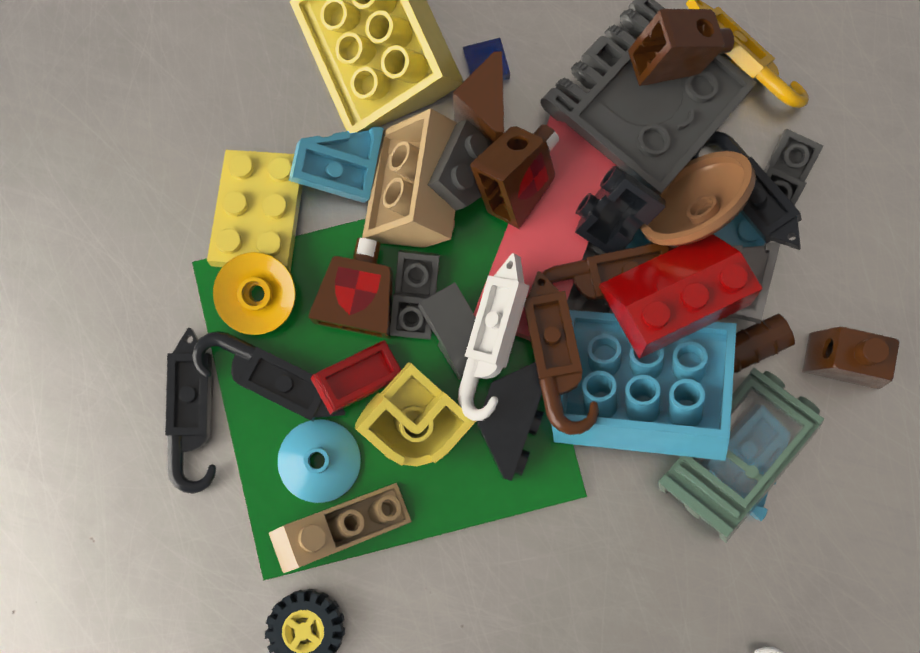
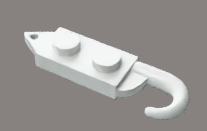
M514 253L509 256L494 276L488 275L465 353V357H468L458 390V403L462 408L464 416L472 421H483L490 417L498 404L496 396H492L484 408L477 409L474 406L475 392L479 378H493L501 372L503 367L506 368L530 287L524 283L521 257Z

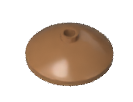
M733 151L709 153L689 161L660 195L665 199L666 207L648 225L643 224L640 227L642 233L652 243L665 246H681L700 241L718 232L730 223L747 204L756 181V174L752 164L743 154Z

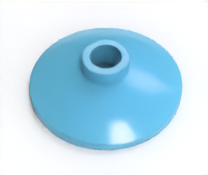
M317 419L314 422L310 420L298 425L285 437L278 453V471L284 485L296 497L313 503L333 501L344 495L355 483L361 467V454L353 435L340 424L329 420ZM317 452L321 453L325 458L324 465L319 469L313 468L310 464L311 456Z

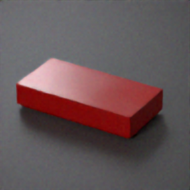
M383 340L313 374L310 379L331 415L387 387L401 371V368L386 341Z

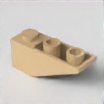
M397 483L286 524L269 532V536L282 572L285 573L412 521Z

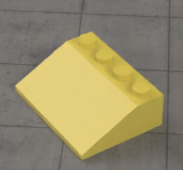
M427 0L290 1L345 129L349 133L367 131L371 127H380L426 107L455 90L464 82Z

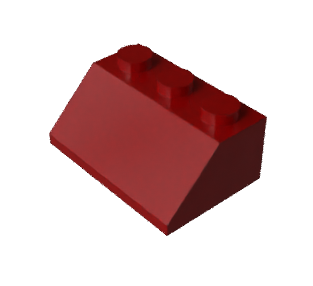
M714 234L700 241L676 247L599 284L602 294L639 359L751 305L763 289L742 253Z

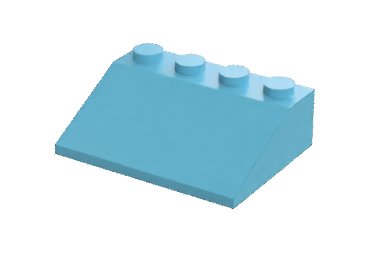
M569 310L582 366V381L571 392L560 395L563 411L569 420L581 421L587 417L590 403L595 401L598 403L599 415L596 423L590 430L578 435L565 434L558 431L552 425L555 443L726 461L730 439L737 323L714 322L639 359L614 313Z

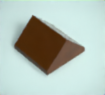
M502 51L493 52L453 92L454 121L459 123L467 119L491 144L504 133Z

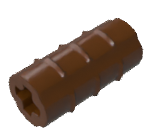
M778 313L761 321V323H756L736 333L734 373L741 372L742 369L759 363L761 360L774 356L778 352L795 345L793 332L781 314Z

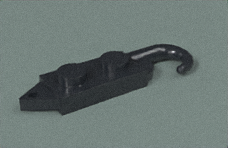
M716 131L701 149L708 145H716L722 151L738 152L748 158L755 170V185L741 214L766 244L774 241L800 250L798 222L802 218L799 210L752 157H749L731 136L724 132ZM701 149L696 153V155L691 160L699 157Z
M187 328L173 353H167L165 436H167L168 478L178 490L194 494L205 490L211 485L215 478L216 466L214 464L209 465L206 475L199 481L188 480L184 475V452L194 451L203 447L208 442L209 436H211L212 375L209 378L204 377L198 373L193 365V349L199 339L193 329ZM192 336L193 341L191 343H188V338ZM205 352L204 364L211 372L212 354Z
M221 331L211 332L201 337L194 346L192 354L193 365L198 373L206 378H209L212 372L204 364V354L209 348L218 346L235 355L232 361L231 374L233 380L238 385L313 422L315 418L346 415L344 409L330 415L310 379L313 374L232 334Z

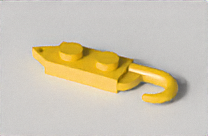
M688 0L686 2L689 9H711L716 15L719 27L732 30L734 46L730 52L725 54L731 58L730 61L752 79L756 78L783 103L796 108H802L808 104L809 96L806 90L797 81H792L790 86L779 77V70L773 62L775 58L720 7L712 8L701 0Z

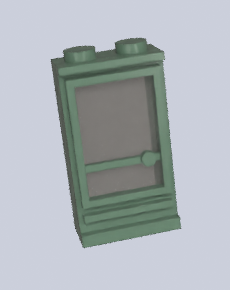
M756 368L750 371V374L732 394L730 439L726 461L680 456L670 470L658 481L659 489L665 494L667 492L671 493L685 505L686 510L697 519L702 518L720 533L719 538L725 543L817 433L824 421V418L819 415L820 409L813 402L802 396H799L798 399L784 390L785 384L776 375L769 371H765L762 374Z

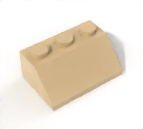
M430 108L383 130L362 238L384 244L423 248L451 239L455 226V210L431 189L428 183L457 124L455 121Z

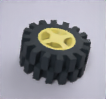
M314 589L295 591L284 597L272 608L273 611L266 620L268 629L265 631V639H269L270 645L267 646L269 652L336 653L345 635V627H343L345 619L343 613L340 614L338 610L339 605L337 602H332L328 598V594L324 592L318 593Z

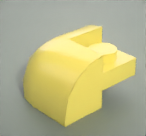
M408 362L381 393L377 392L367 404L355 424V429L387 458L401 466L418 467L432 462L435 464L443 458L476 421L465 417L462 408L446 393L442 392L412 363Z

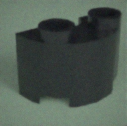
M613 166L604 176L600 184L601 189L596 195L588 193L579 204L576 214L581 216L575 233L605 253L624 250L632 241L637 230L643 224L648 225L666 207V201L626 172Z

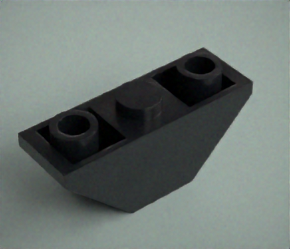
M535 362L491 383L483 408L488 404L492 396L498 398V404L490 417L477 422V426L501 477L508 481H512L514 473L522 476L530 454L529 451L523 450L527 435L529 433L536 436L544 412L537 410L542 391Z

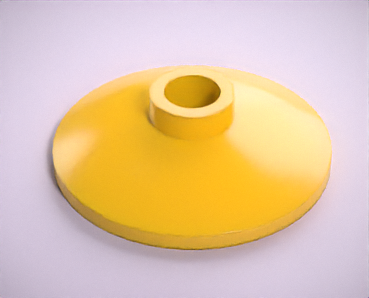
M259 252L243 253L229 260L220 269L213 287V300L221 319L232 329L248 335L265 334L280 327L290 316L296 299L295 283L286 266L275 257ZM255 286H261L264 290V298L261 301H256L252 297V290Z

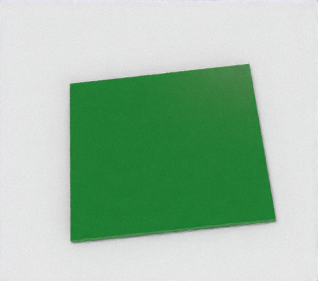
M482 197L465 208L455 210V226L450 240L425 248L381 243L377 264L391 267L393 272V294L395 293L399 250L440 254L436 293L455 282L474 314L508 226L507 222L487 212ZM365 219L295 236L290 271L296 288L295 304L288 319L277 329L265 334L248 335L229 327L219 316L213 300L214 282L222 267L210 266L207 258L192 262L208 333L221 331L232 334L311 374H315L385 340L401 370L408 362L412 363L433 384L459 405L458 390L462 379L458 380L439 349V340L433 330L430 340L391 335L390 339L317 325L308 318L333 256L353 259L357 238H362ZM255 286L252 290L253 299L261 301L264 298L263 288ZM515 335L506 368L503 367L501 372L493 378H479L474 396V406L477 409L483 408L492 382L535 362L531 341ZM218 346L211 347L263 581L587 497L573 444L554 442L552 425L546 415L542 395L537 410L544 412L536 436L528 433L523 450L530 452L522 476L514 473L512 481H508L501 477L477 426L478 421L472 425L449 453L435 464L432 462L418 467L401 466L387 458L355 429V424L360 414L377 394L375 392L343 408L346 412L345 416L315 418V420L323 419L338 423L353 435L359 446L361 467L355 483L341 497L324 503L302 500L292 494L284 485L278 471V453L283 440L290 431L310 420L238 385L233 380L231 374L232 361L235 355ZM317 452L311 456L310 464L313 468L319 469L324 465L325 458L321 453ZM397 483L412 522L285 573L282 572L269 532Z

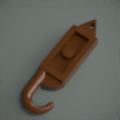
M654 243L587 257L586 260L556 265L543 271L542 274L552 284L573 279L576 288L582 296L596 301L605 299L599 288L600 283L674 248ZM542 282L538 283L539 286L545 285Z
M538 271L529 296L526 298L524 309L546 415L550 423L558 431L568 435L582 434L590 430L596 423L599 415L598 403L595 401L590 403L589 413L581 421H571L564 414L560 395L569 393L578 387L582 381V366L565 291L560 292ZM542 282L545 285L539 286L538 283Z

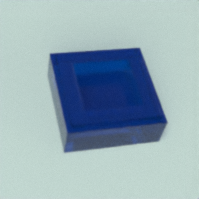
M501 38L463 47V55L469 76L493 52L502 51L503 80L510 79V71Z

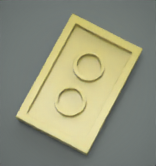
M225 150L207 262L210 266L223 267L229 260L240 254L259 252L275 257L286 266L289 272L291 271L303 187L301 184L289 181L294 154Z

